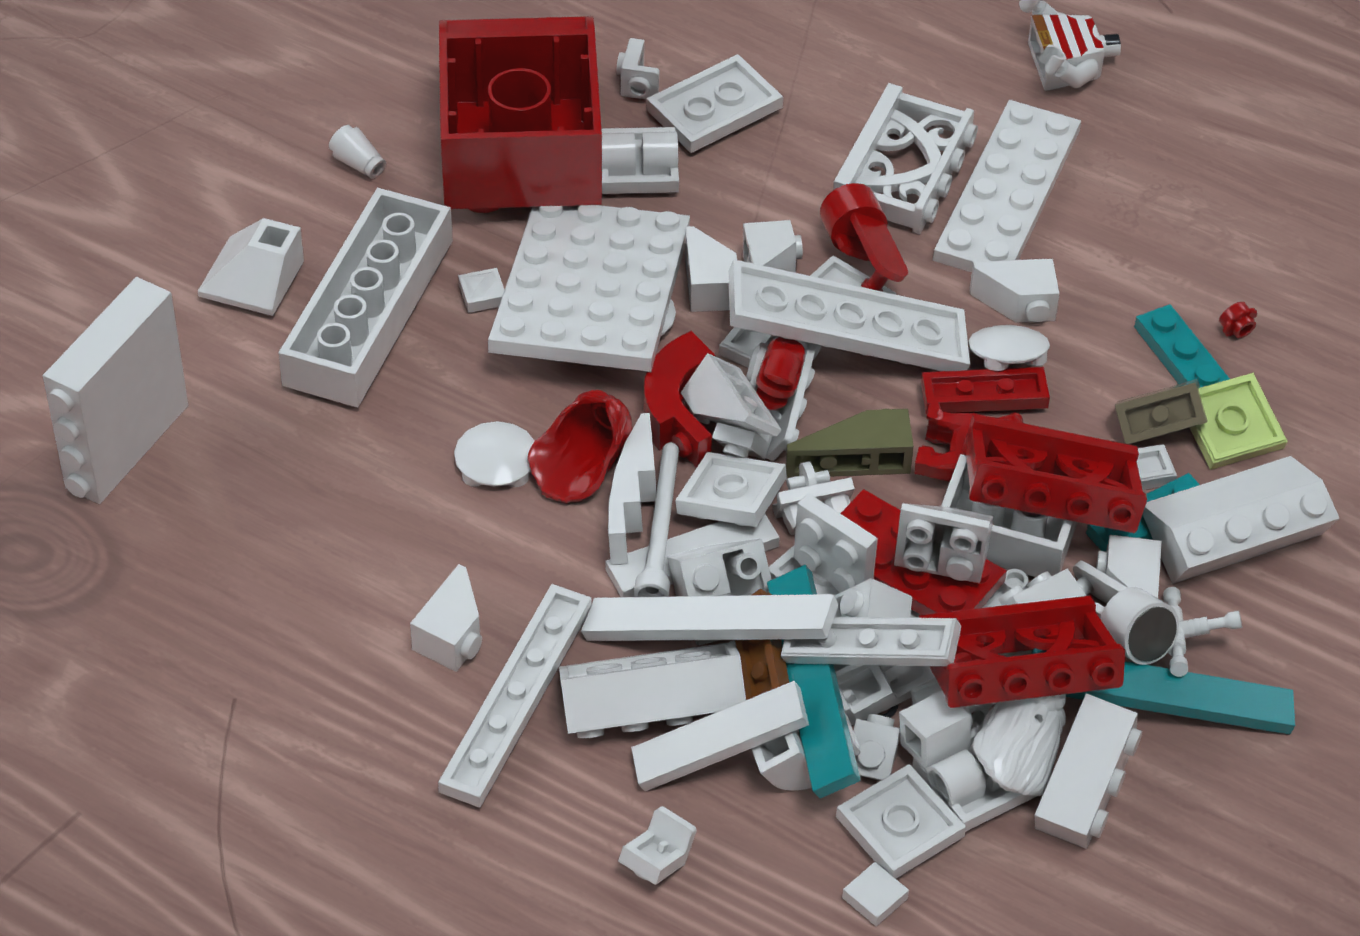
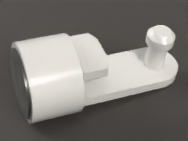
M1080 560L1073 566V572L1078 579L1077 582L1085 594L1091 593L1107 604L1104 607L1096 603V613L1116 643L1121 644L1125 649V657L1137 664L1148 665L1160 660L1169 652L1175 643L1179 630L1177 613L1170 605L1141 588H1128L1084 561Z

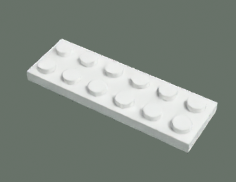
M1009 100L934 249L933 261L972 272L973 262L1019 260L1080 132L1081 120Z
M735 259L732 261L729 269L730 326L938 371L968 370L970 366L964 309Z

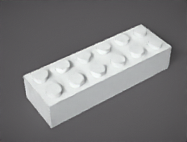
M377 187L278 353L282 386L359 407L453 241L451 207Z

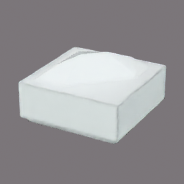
M497 268L458 275L459 288L468 313L500 306L505 289Z

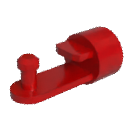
M851 183L840 186L829 193L821 204L820 217L833 245L846 255L870 261L876 269L870 278H866L863 281L861 287L883 292L882 288L888 280L895 282L903 281L908 274V268L887 228V218L873 190L864 184Z

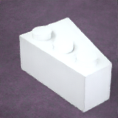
M1089 694L1085 695L1034 815L1035 829L1087 849L1092 836L1100 838L1109 812L1104 810L1110 797H1117L1126 771H1123L1129 756H1134L1142 736V731L1137 729L1138 713Z

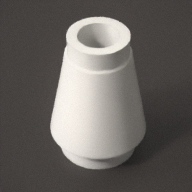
M350 125L341 127L335 132L329 142V149L333 151L335 159L367 175L371 179L379 176L386 166V161L357 127L352 128Z

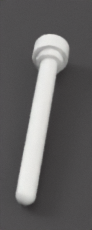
M672 442L665 444L662 449L646 569L636 578L634 597H669L670 580L663 569L679 455L678 446Z

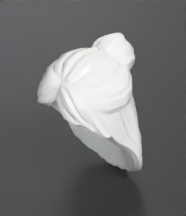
M1066 694L997 702L993 709L983 718V727L974 738L973 749L978 761L984 766L985 772L1004 790L1020 793L1025 796H1040L1044 794L1052 775L1062 728L1066 723L1065 712L1062 708L1066 702Z

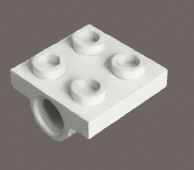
M675 127L602 129V194L679 192L678 135Z
M983 724L971 729V746L969 749L962 750L929 766L927 770L913 757L912 767L965 824L966 831L1038 796H1025L1020 793L1006 791L985 772L984 766L978 761L973 749L974 738L982 729Z

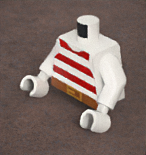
M1041 0L1019 1L1020 9L1023 12L1030 13L1032 11L1028 45L1045 91L1065 86L1080 88L1087 82L1098 79L1101 76L1104 57L1120 55L1121 42L1117 33L1099 35L1092 17L1060 13L1047 2Z

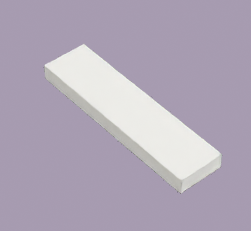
M766 514L763 515L757 527L740 526L735 523L719 521L667 539L663 571L666 573L671 585L673 581L667 556L710 545L762 539L764 549L768 551L779 547L780 537ZM649 546L627 553L628 563L611 565V559L606 560V572L620 597H634L636 578L646 569Z
M834 617L827 639H785L781 657L786 663L947 666L954 663L962 626L956 618Z
M792 681L631 747L638 785L644 791H648L808 726L809 722L801 688L795 681Z

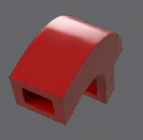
M691 330L669 342L656 354L652 371H647L645 375L644 413H650L652 442L660 451L665 444L675 443L679 448V456L682 458L686 457L697 468L706 453L711 452L712 435L683 405L685 399L681 391L706 354L709 353L715 357L716 355Z

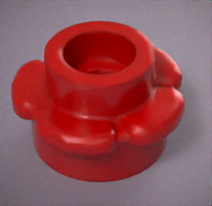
M1237 302L1228 307L1219 318V323L1223 326V333L1227 337L1235 335L1236 338H1243L1250 334L1256 327L1254 318L1257 316V310L1249 308L1245 302Z

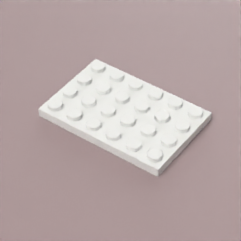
M601 205L532 207L488 338V353L651 372L685 247V227L690 226V216L669 211L654 212L638 210L633 207L618 208Z

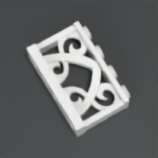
M888 83L835 178L833 190L851 183L864 184L873 190L887 221L913 228V233L921 234L926 222L932 223L939 207L938 199L940 196L944 198L947 196L952 182L951 174L953 171H960L965 157L964 149L973 146L978 126L973 125V109L966 108L965 111L908 95L902 93L903 87ZM931 126L938 127L930 130L929 132L926 131V129ZM944 130L954 132L950 138L939 137L940 134H943ZM889 134H897L899 139L893 140L888 136ZM914 142L923 153L927 164L912 171L894 174L891 161L880 151L901 150ZM875 166L881 167L886 175L881 176V170L874 172L870 169ZM899 191V197L902 200L893 198L891 192ZM916 194L919 196V199L916 203L912 204L907 202V195Z

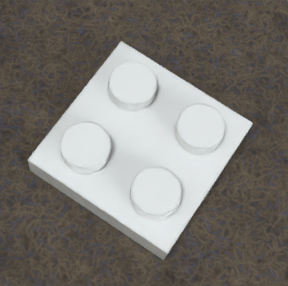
M707 452L675 500L677 514L693 516L699 519L735 523L740 526L757 527L787 478L786 464Z
M808 493L797 503L793 558L801 566L806 565L810 571H814L832 583L839 592H843L870 578L874 579L878 538Z
M910 764L839 805L836 811V818L870 857L895 879L965 837V824Z

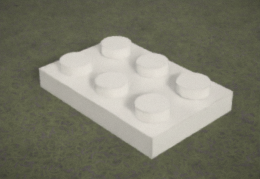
M738 54L646 98V110L664 127H675L678 141L690 153L783 108V96Z

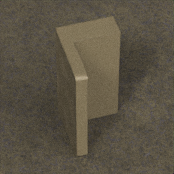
M1198 379L1118 401L1115 404V409L1125 444L1135 443L1207 423L1208 420L1199 393Z

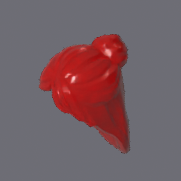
M603 390L583 392L577 396L573 403L561 411L551 427L534 441L528 453V462L532 471L531 474L534 476L542 495L563 503L581 502L600 488L605 475L620 455L633 429L631 414L620 399H616L613 395H608Z

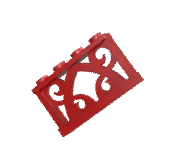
M973 413L962 449L963 455L966 456L970 485L969 499L971 501L1130 533L1137 531L1147 502V496L1142 489L1137 465L1139 456L1137 446Z
M1091 596L919 615V618H956L962 626L954 663L947 666H929L943 690L945 701L950 708L1120 688L1123 686L1125 649L1121 644L1116 643L1097 615L1096 603ZM1033 648L1039 650H1047L1044 653L1027 654L1011 657L998 655L1003 653L1033 650Z

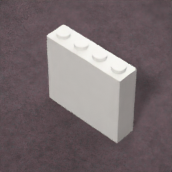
M135 277L43 374L65 488L76 497H85L101 504L188 407L172 294L139 277Z

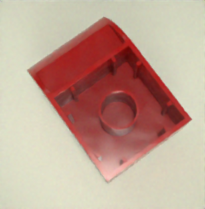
M594 17L439 20L440 131L444 206L451 207V209H469L477 213H489L499 208L602 205V128Z

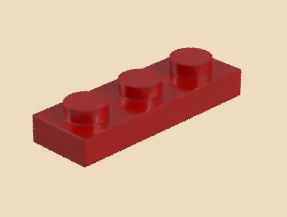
M1044 367L1007 368L1002 371L984 369L922 372L921 388L926 414L930 401L938 402L941 410L948 413L1046 409L1049 407L1050 395Z

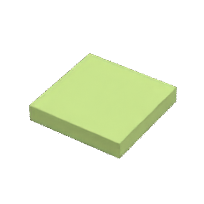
M1254 373L1199 388L1208 421L1207 423L1189 428L1210 470L1285 448L1288 441Z

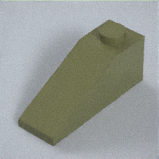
M908 409L866 410L787 444V478L799 476V464L804 462H810L815 472L828 470L830 477L911 474L914 445Z

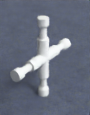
M1168 587L1163 592L1164 602L1176 611L1179 620L1178 635L1175 643L1169 650V654L1172 656L1170 660L1171 673L1174 676L1181 677L1188 672V662L1184 658L1186 653L1185 638L1210 634V630L1229 628L1231 630L1242 628L1241 616L1239 611L1228 612L1224 617L1207 619L1206 616L1183 621L1182 609L1178 606L1181 602L1180 590L1176 587Z

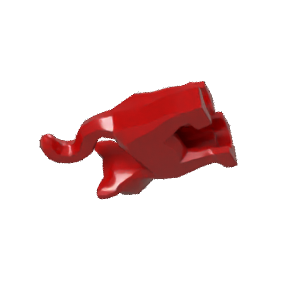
M930 401L926 417L928 426L925 440L934 444L950 445V451L943 454L937 453L933 447L922 445V447L918 448L915 460V474L950 482L960 454L963 455L962 449L973 413L943 412L938 402ZM1016 412L999 417L1000 419L1024 423L1022 416Z

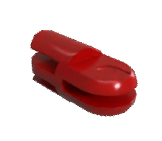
M777 337L768 345L756 380L758 385L756 393L768 410H777L787 404L788 398L792 397L797 390L806 358L805 348L797 340Z

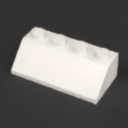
M1292 456L1146 502L1143 511V517L1153 540L1162 541L1161 559L1172 584L1322 535L1340 519L1323 480Z
M722 643L559 667L568 734L577 732L578 738L598 737L604 735V728L622 726L623 732L641 731L649 728L648 722L666 720L669 726L688 724L693 722V716L714 714L746 701L741 658L734 643Z

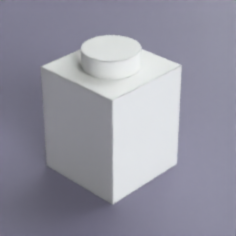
M943 690L899 712L901 745L926 770L929 766L962 750H967L971 746L972 715L966 706L950 708L945 701Z

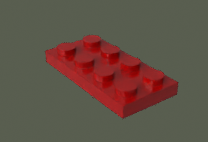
M865 489L840 513L878 538L874 579L911 595V609L920 615L982 608L1005 582L1007 570L988 559L985 561L980 583L966 580L960 581L947 576L923 571H912L908 568L895 566L901 510Z

